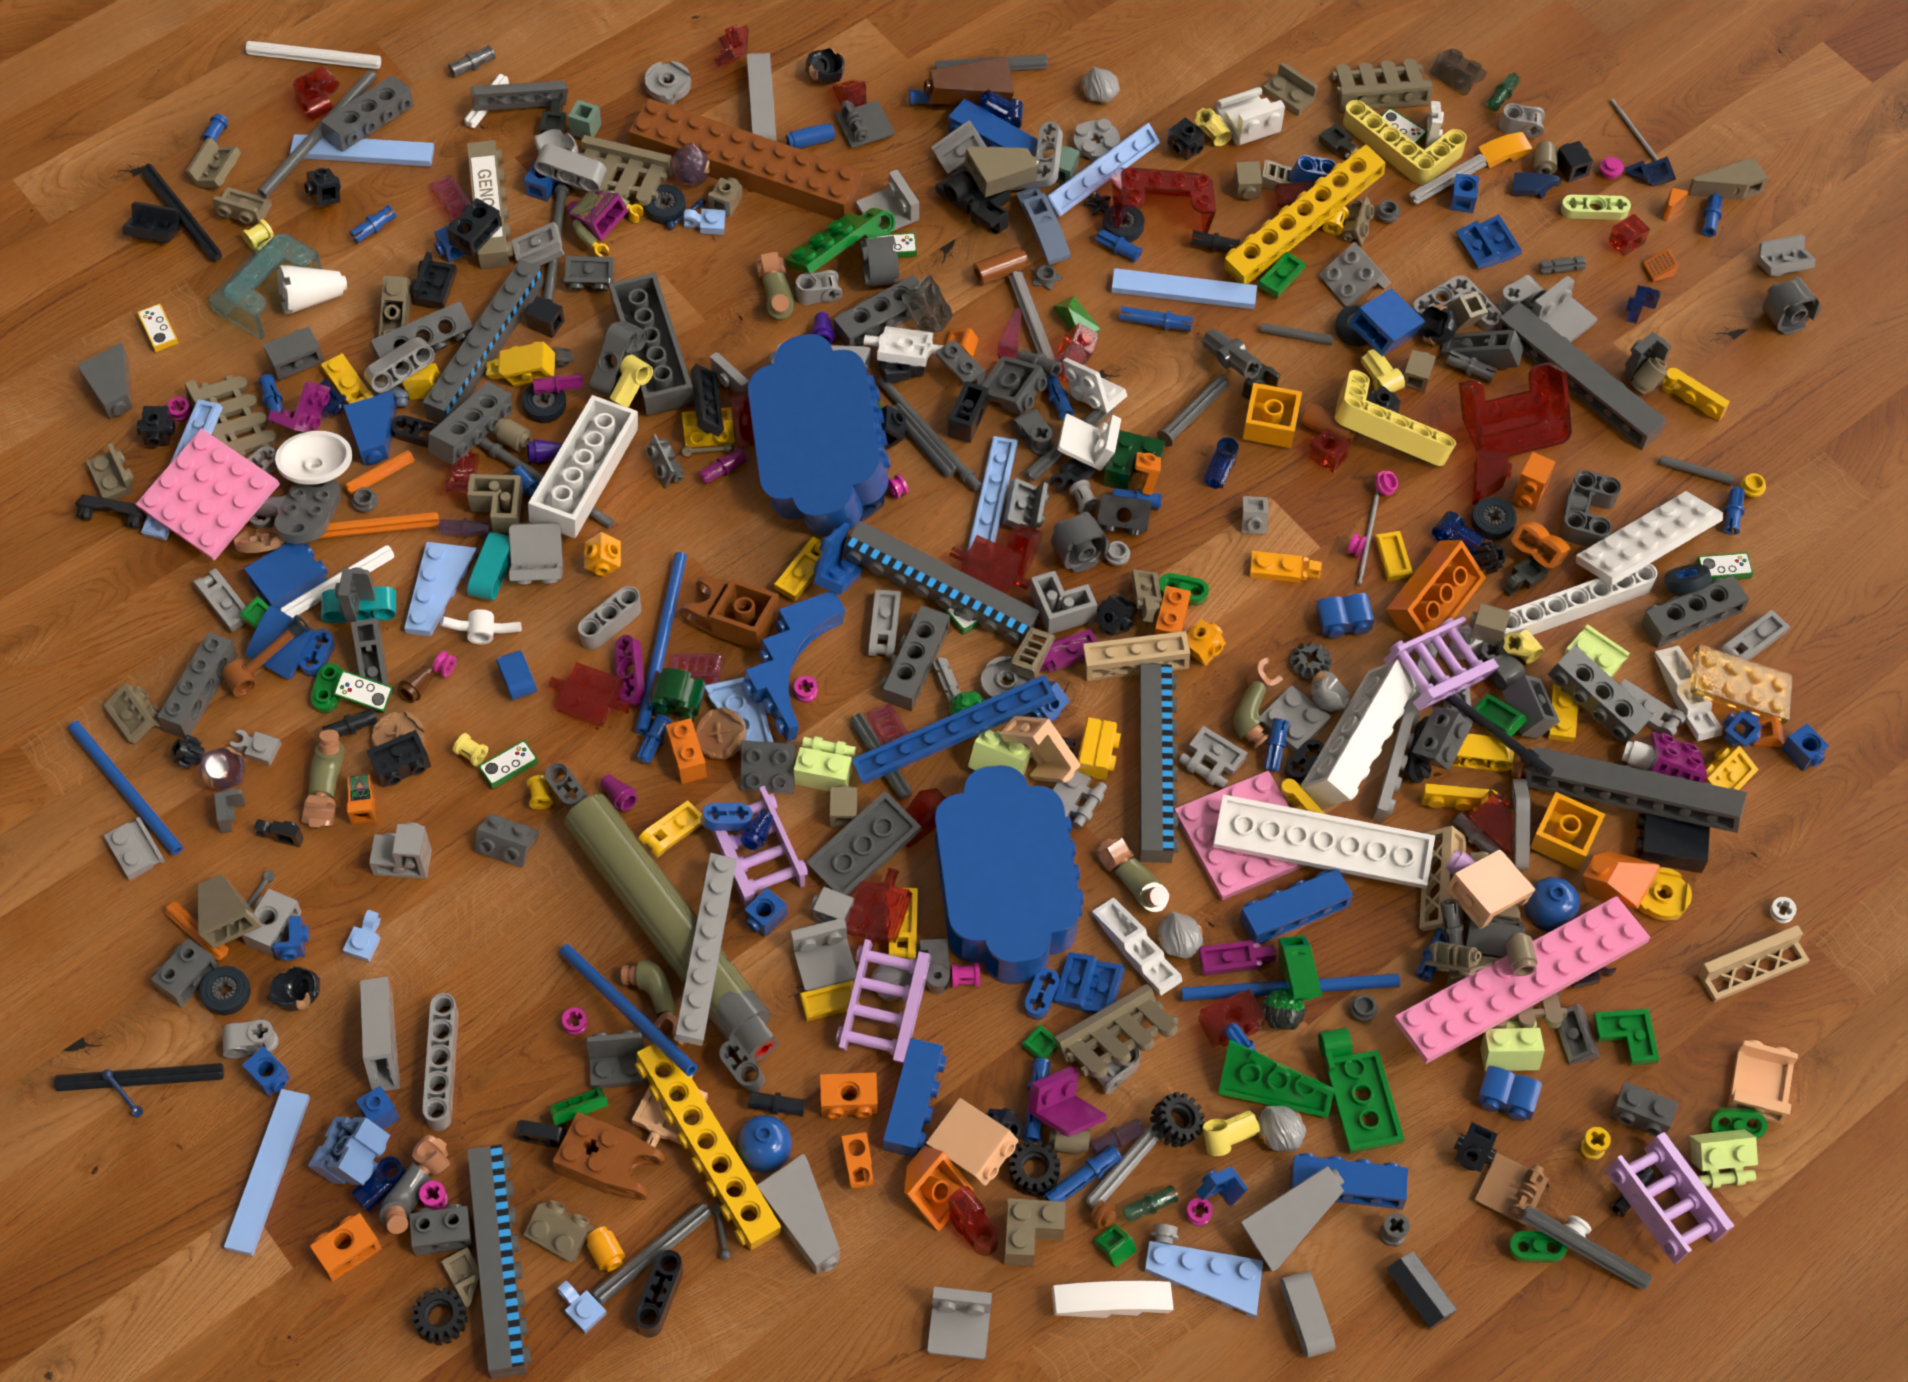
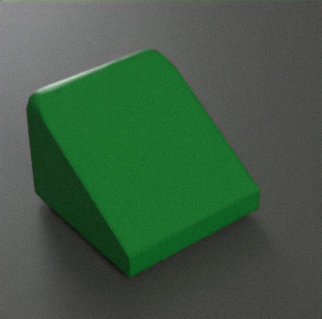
M1117 1224L1112 1225L1093 1240L1115 1267H1118L1137 1251L1132 1237Z

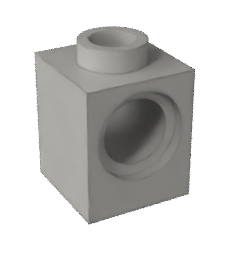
M823 887L821 894H816L811 904L814 921L824 923L844 918L847 926L854 911V898Z

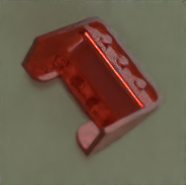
M1119 167L1114 171L1112 195L1115 228H1120L1126 208L1141 207L1146 198L1145 193L1190 197L1193 209L1201 213L1202 232H1209L1216 213L1214 183L1208 175L1133 167Z
M1551 362L1536 365L1530 370L1528 376L1530 391L1487 401L1485 400V390L1481 383L1475 380L1458 383L1462 420L1477 454L1487 461H1493L1567 442L1572 434L1566 370Z

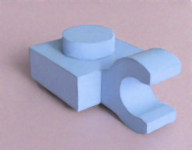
M691 209L684 211V227L700 228V233L724 235L725 210L702 209L701 214Z
M368 910L363 920L362 929L353 927L343 949L345 955L370 963L381 939L379 934L375 933L381 922L377 912Z
M565 1281L557 1288L560 1296L570 1305L565 1310V1313L585 1334L607 1314L606 1310L587 1290L579 1296L568 1281Z

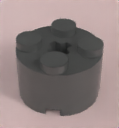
M894 236L866 238L864 241H860V254L863 257V262H865L864 265H861L862 278L865 281V285L874 287L894 285L898 282L899 266L897 251L893 250V245H896Z
M1796 277L1782 284H1773L1768 289L1769 295L1766 297L1762 307L1764 313L1775 327L1787 335L1799 332L1807 327L1804 323L1810 318L1813 321L1818 316L1821 304L1800 277Z
M1083 512L1067 521L1061 520L1054 526L1055 532L1051 538V545L1068 570L1071 568L1074 572L1086 571L1099 563L1098 558L1102 554L1106 556L1109 551L1110 542L1089 512Z

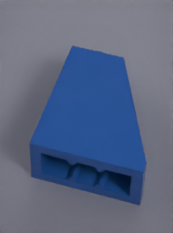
M392 391L344 405L347 420L363 465L376 464L388 459L393 433L391 422L395 418L397 410Z

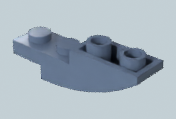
M1039 187L1016 193L1017 201L1032 227L1033 236L1048 264L1051 265L1071 258L1067 242L1045 193H1042Z

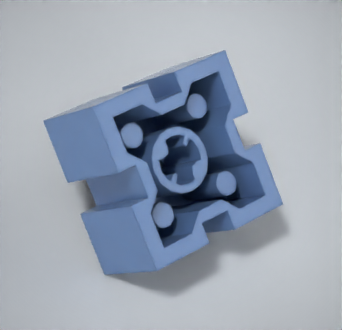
M335 1117L325 1134L327 1139L324 1145L318 1147L308 1167L333 1184H345L348 1182L351 1185H364L372 1174L377 1175L380 1173L381 1166L373 1161V1159L383 1154L390 1134L366 1117H353L352 1120L348 1117Z

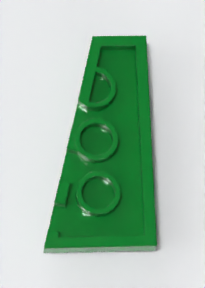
M1229 1039L1218 1094L1271 1106H1287L1294 1111L1328 1118L1334 1088Z

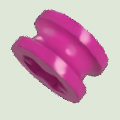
M174 397L167 404L174 421H185L192 414L190 404L184 397Z
M900 474L895 475L894 479L889 478L888 489L895 499H899L901 494L907 495L909 493L908 486Z
M1355 532L1348 546L1347 554L1354 553L1355 557L1359 558L1367 537L1363 536L1361 538Z
M445 651L440 652L434 661L433 671L436 673L441 672L442 676L448 677L456 665V657L453 655L448 656V653Z
M802 676L795 681L794 693L799 701L810 702L816 698L817 683L812 677ZM802 686H807L810 692L805 693Z
M569 1008L562 1016L564 1030L569 1035H581L587 1029V1017L582 1009ZM572 1017H576L577 1020L581 1018L578 1026L573 1027V1023H571Z
M1201 1198L1192 1199L1186 1211L1188 1221L1197 1227L1206 1225L1210 1221L1213 1212L1211 1203L1207 1199L1203 1201ZM1197 1206L1203 1207L1202 1211L1207 1212L1203 1213L1202 1218L1196 1217V1212L1192 1213V1211L1196 1210Z

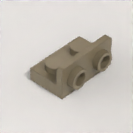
M1282 62L1279 65L1278 73L1263 86V93L1275 101L1281 100L1285 108L1299 116L1316 100L1318 85L1293 67Z
M111 442L107 444L110 452L86 462L102 497L117 500L134 493L131 483L135 482L130 469H124L122 466L126 461L121 449L115 450Z
M124 683L103 706L127 739L136 744L153 726L162 728L157 717L160 710L150 703L147 699L149 695L142 687H134Z

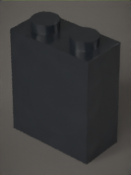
M1638 813L1636 829H1640V836L1636 837L1634 852L1638 853V859L1658 864L1660 867L1697 873L1703 872L1708 863L1710 827L1648 813Z

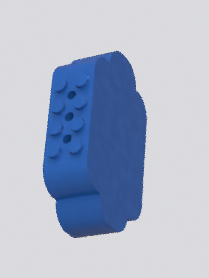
M816 334L796 336L786 340L779 346L775 353L774 364L764 366L756 371L748 385L760 483L764 492L770 497L774 510L780 516L791 520L803 518L807 527L813 533L821 536H830L835 528L838 529L844 523L850 524L849 530L855 527L862 516L863 506L876 502L887 490L889 482L887 468L891 467V462L884 446L887 445L885 430H882L881 423H884L882 409L878 405L881 397L878 386H875L873 375H869L862 358L857 353L844 349L833 351L830 343L822 336Z
M1009 766L983 767L974 771L967 778L964 793L954 794L944 799L938 806L935 815L937 830L935 833V849L948 943L952 952L961 960L970 963L984 962L987 972L995 980L1004 984L1028 983L1034 981L1037 973L1047 969L1049 955L1062 953L1072 946L1077 936L1079 917H1082L1081 905H1084L1082 889H1078V881H1080L1078 864L1074 865V857L1076 856L1074 840L1070 841V832H1072L1070 816H1065L1063 802L1053 790L1044 786H1028L1025 777L1018 770Z

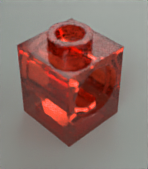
M1633 214L1613 226L1608 241L1615 250L1626 256L1645 244L1650 228Z
M1326 428L1321 435L1316 434L1311 440L1309 458L1334 473L1348 457L1351 443Z

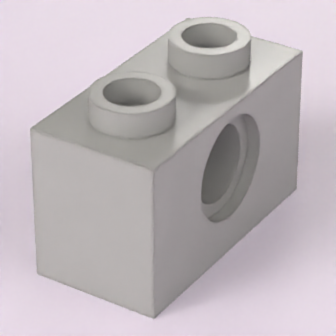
M268 888L265 895L261 896L255 905L254 913L260 920L261 927L242 935V938L247 946L275 957L273 943L285 941L289 934V917L300 916L302 911L297 900ZM275 919L271 924L264 925L267 920Z

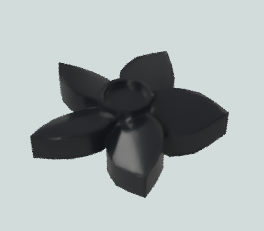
M1095 191L1093 199L1084 201V204L1093 207L1092 215L1095 216L1099 211L1103 213L1107 211L1110 207L1111 196L1104 195L1101 197Z

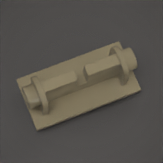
M1367 195L1364 196L1363 202L1355 200L1351 204L1347 217L1348 221H1346L1342 232L1345 241L1358 240L1360 246L1363 245L1365 237L1368 236L1369 222L1374 217V206L1370 204Z

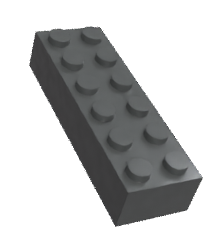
M656 272L609 283L611 303L617 322L627 321L648 332V338L644 347L640 351L632 352V355L649 364L653 369V375L649 382L640 385L638 389L646 415L694 404L691 380Z

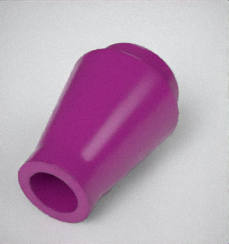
M607 775L601 780L600 786L604 789L616 809L628 811L636 804L638 796L634 788L617 780L612 775Z

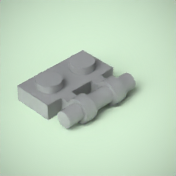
M1203 726L1189 744L1188 750L1195 753V755L1191 758L1184 753L1180 757L1179 763L1186 766V770L1192 774L1196 772L1204 777L1208 784L1212 786L1217 785L1224 789L1229 780L1222 777L1221 774L1224 771L1233 777L1247 758V752ZM1205 759L1215 767L1211 770L1201 764V762Z
M1076 770L1074 776L1069 781L1057 783L1053 791L1059 795L1063 802L1065 816L1071 815L1075 817L1072 824L1076 828L1081 829L1084 823L1089 822L1093 816L1092 811L1096 804H1100L1103 800V793L1107 785L1103 782H1098L1095 788H1089L1091 777ZM1081 797L1087 799L1083 806H1077Z

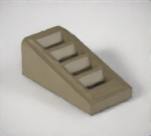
M1265 160L1262 188L1301 194L1303 191L1307 192L1308 187L1297 186L1288 181L1291 167Z
M1031 627L1010 663L1011 672L1030 679H1036L1053 644L1055 635ZM1034 636L1046 640L1045 643L1034 640ZM1030 644L1041 647V650L1029 646ZM1026 652L1036 654L1037 656L1034 657L1026 654ZM1023 659H1026V660L1031 661V662H1033V663H1032V664H1029V663L1023 662Z

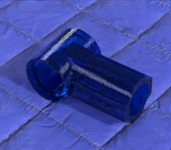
M989 89L983 93L979 101V107L1017 128L1022 126L1023 102L1018 99L1007 100Z
M1225 437L1218 441L1216 451L1203 478V482L1208 487L1223 489L1229 473L1236 463L1239 449L1237 441L1233 438Z
M1447 511L1432 529V535L1437 541L1462 540L1472 557L1477 552L1476 548L1481 547V544L1485 543L1486 538L1464 525L1461 516L1453 511Z
M393 1156L385 1157L380 1160L376 1170L364 1185H359L351 1194L369 1212L386 1197L406 1170L398 1158ZM398 1169L395 1176L386 1177L389 1170Z

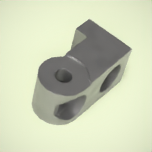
M947 939L920 940V952L928 953L931 956L925 983L926 988L932 994H943L949 988Z

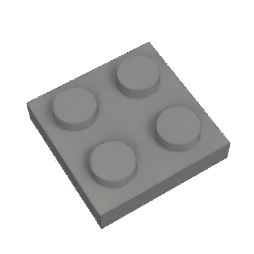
M1291 685L1260 716L1262 722L1259 725L1271 733L1273 718L1289 721L1285 744L1295 753L1307 740L1313 739L1330 722L1331 716Z

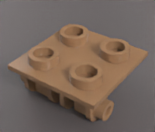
M1497 1153L1474 1201L1527 1227L1528 1224L1521 1220V1214L1528 1205L1536 1208L1549 1178L1544 1176V1169L1538 1165L1527 1168Z

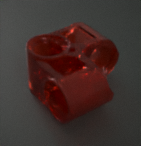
M317 67L313 71L294 80L293 88L296 102L303 109L307 117L313 121L332 110L333 106L328 96L338 89L340 83L326 67Z
M968 1186L961 1187L948 1200L949 1218L956 1230L964 1236L977 1254L982 1256L991 1255L998 1246L997 1229L985 1214L986 1208ZM982 1235H988L991 1237V1239L987 1242H982L978 1240V1238Z

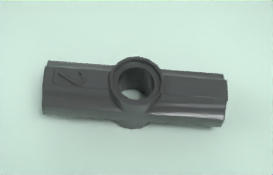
M1213 328L1206 332L1202 340L1203 346L1216 355L1219 363L1225 369L1232 367L1245 378L1249 377L1250 379L1258 375L1259 370L1262 368L1261 361L1247 351V348L1240 339L1235 338L1232 340L1221 331L1214 330Z

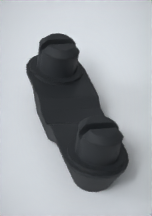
M84 494L75 502L76 507H78L76 516L82 520H91L93 510L105 512L114 510L122 515H126V527L139 529L142 519L146 518L145 512L140 510L135 503Z
M1425 716L1415 727L1414 738L1404 769L1406 779L1415 783H1421L1424 778L1428 779L1432 771L1429 763L1423 762L1412 753L1430 716Z

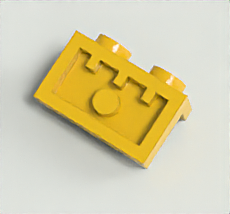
M731 407L721 408L724 431L719 437L711 433L707 434L697 426L696 411L682 412L685 446L693 448L734 443Z
M1740 746L1732 748L1723 747L1714 755L1716 759L1712 763L1705 765L1707 777L1704 782L1740 790L1759 769Z

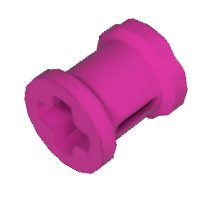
M979 962L969 966H957L956 963H951L952 988H957L958 985H975V987H980Z
M428 1181L423 1184L419 1192L423 1207L434 1210L446 1209V1206H448V1196L445 1193L444 1186L438 1181ZM433 1195L434 1197H436V1198L439 1197V1198L435 1200L434 1198H430V1197Z

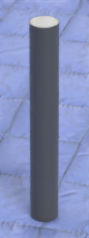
M1263 322L1260 330L1263 333L1332 345L1333 335Z
M1661 455L1659 465L1732 485L1735 476Z

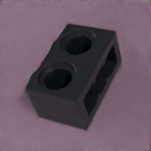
M476 198L464 208L462 214L456 220L449 224L447 233L450 245L473 257L501 228L500 210Z

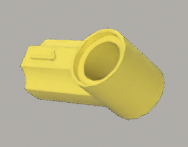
M1201 108L1196 112L1195 123L1210 137L1215 146L1225 145L1231 140L1233 134L1220 115H1217L1211 108Z
M1375 349L1368 351L1362 357L1361 363L1373 379L1375 391L1379 390L1382 386H1385L1390 392H1396L1405 387V380L1401 371L1397 368L1393 369L1386 358L1382 357Z
M634 355L626 356L621 362L620 371L622 375L610 395V399L627 408L630 406L640 385L649 382L653 375L652 367Z
M1528 630L1518 633L1509 632L1504 637L1505 643L1503 648L1506 652L1521 657L1526 664L1534 662L1544 652V648Z
M1246 1111L1227 1120L1211 1119L1205 1122L1203 1131L1206 1152L1211 1156H1223L1231 1151V1145L1257 1135L1260 1132V1127L1255 1115L1251 1111Z

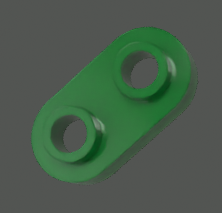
M1175 573L1164 574L1159 579L1162 597L1164 596L1166 586L1191 591L1189 600L1191 605L1203 604L1208 598L1209 586L1202 579Z
M326 664L317 673L311 702L314 709L319 713H331L339 704L340 697L334 696V692L342 673V668L337 664ZM330 673H334V675H332V676H330V677H327V676H326V675H328V674H330ZM324 695L328 696L326 699H320Z
M1722 1107L1714 1110L1709 1117V1125L1714 1133L1745 1129L1758 1139L1766 1133L1768 1128L1766 1118L1756 1109ZM1723 1117H1726L1727 1121L1723 1124H1720L1719 1120ZM1755 1119L1754 1124L1747 1125L1748 1120Z
M1519 1231L1512 1236L1508 1244L1510 1255L1519 1262L1556 1263L1562 1260L1568 1248L1541 1231ZM1518 1245H1524L1527 1248V1252H1521L1518 1249ZM1546 1246H1553L1556 1252H1549Z

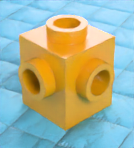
M600 532L585 542V569L605 577L620 568L621 541Z
M1200 619L1187 632L1190 655L1205 666L1214 656L1221 653L1223 646L1226 644L1221 635L1223 633L1221 628L1213 622L1208 624L1203 619Z

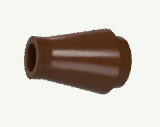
M422 666L418 671L402 680L397 689L400 697L409 703L420 700L429 682L434 677V672L429 667Z

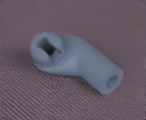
M394 386L384 392L392 391L396 406L408 405L409 394L400 387ZM376 392V396L384 393Z

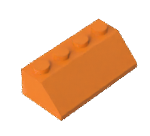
M1462 540L1439 541L1389 604L1386 611L1400 630L1413 638H1417L1439 628L1449 618L1454 620L1486 577Z

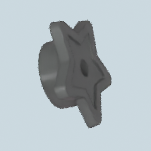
M1043 265L1038 269L1033 268L1032 270L1036 277L1033 281L1034 287L1044 286L1051 291L1053 284L1062 279V276L1056 273L1052 265Z

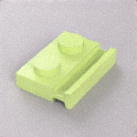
M1588 624L1565 651V654H1567L1576 645L1611 678L1622 666L1623 662L1628 659L1630 654Z

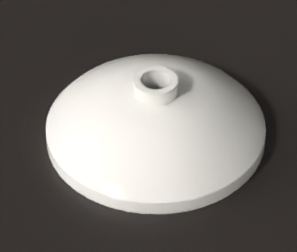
M309 431L295 435L279 447L275 456L276 467L279 473L290 481L304 485H317L329 482L344 473L352 461V451L349 443L340 435L327 431Z

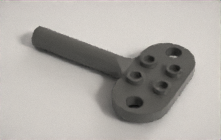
M334 479L317 485L294 483L287 495L282 497L269 496L254 516L276 517L274 524L276 534L285 542L300 544L314 541L325 533L341 500L340 485Z

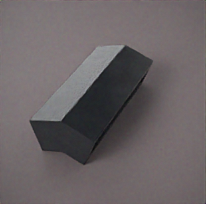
M1414 1251L1401 1257L1386 1268L1431 1330L1449 1319L1457 1311L1456 1307Z

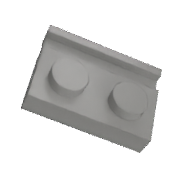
M968 120L931 148L950 176L965 166L964 161L967 147L987 146L972 122Z
M554 222L512 240L517 261L522 259L540 266L565 255L562 250L563 245L559 228Z
M137 817L136 821L130 824L126 823L104 835L129 881L151 870L159 862L161 864L165 862L140 817Z

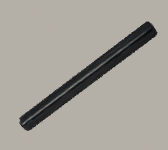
M147 163L145 166H142V175L168 207L179 210L180 223L212 262L221 259L220 249L153 165Z
M221 1063L112 1071L113 1078L121 1087L211 1081L224 1078V1066ZM102 1072L60 1074L54 1077V1088L56 1091L113 1088L108 1080L102 1078Z

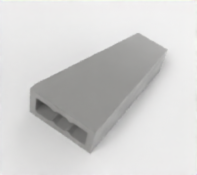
M388 977L360 981L363 1060L371 1089L374 1090L380 1085L384 1091L401 1089L393 995Z
M802 1154L762 1181L757 1187L781 1225V1228L816 1275H818L822 1271L825 1273L829 1272L837 1266L840 1259V1249L808 1160Z
M1325 1166L1239 1221L1270 1271L1273 1272L1279 1268L1344 1192L1341 1187L1344 1181L1335 1168L1330 1170L1329 1166Z

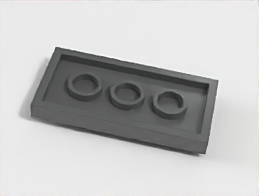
M884 791L806 863L831 890L850 896L920 833L922 828Z

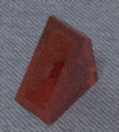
M852 79L832 86L840 104L844 101L852 102L855 107L867 104L866 82L864 80Z

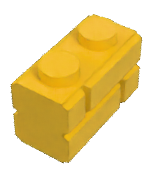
M1086 718L1078 757L1080 766L1077 771L1089 777L1092 776L1102 780L1107 779L1109 771L1114 772L1117 756H1113L1112 752L1113 748H1119L1121 733H1116V722Z

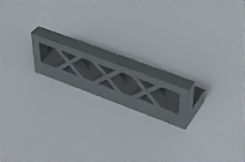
M563 81L471 86L470 93L474 111L551 106L552 98H562L561 105H566L568 86Z

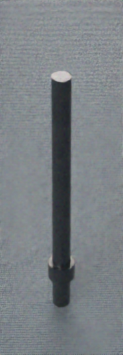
M1433 678L1429 684L1432 683L1436 686L1437 681ZM1453 694L1445 698L1448 703L1521 757V761L1525 765L1534 767L1547 778L1551 776L1554 769L1539 758V754L1531 748L1526 749L1457 695Z

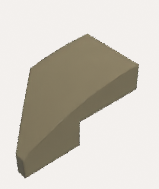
M468 1247L441 1262L465 1307L468 1308L471 1305L480 1277L479 1268Z

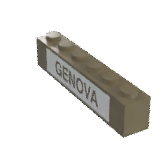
M495 140L467 143L473 201L478 198L500 210L502 221L501 228L478 251L481 270L510 266L509 257L513 256L512 242H507V238L511 237L510 224L505 223V219H509L508 205H503V200H507L506 187L501 186V182H505L504 168H499V164L503 163L502 150H497Z

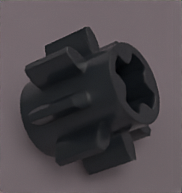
M1490 541L1476 548L1477 552L1474 553V560L1481 571L1486 569L1488 575L1498 572V569L1503 568L1502 564L1505 563L1506 556L1501 546H1493V542Z
M186 735L184 740L178 738L171 748V756L175 758L173 762L177 766L188 770L191 764L199 765L205 754L204 747H201L202 741L190 735Z

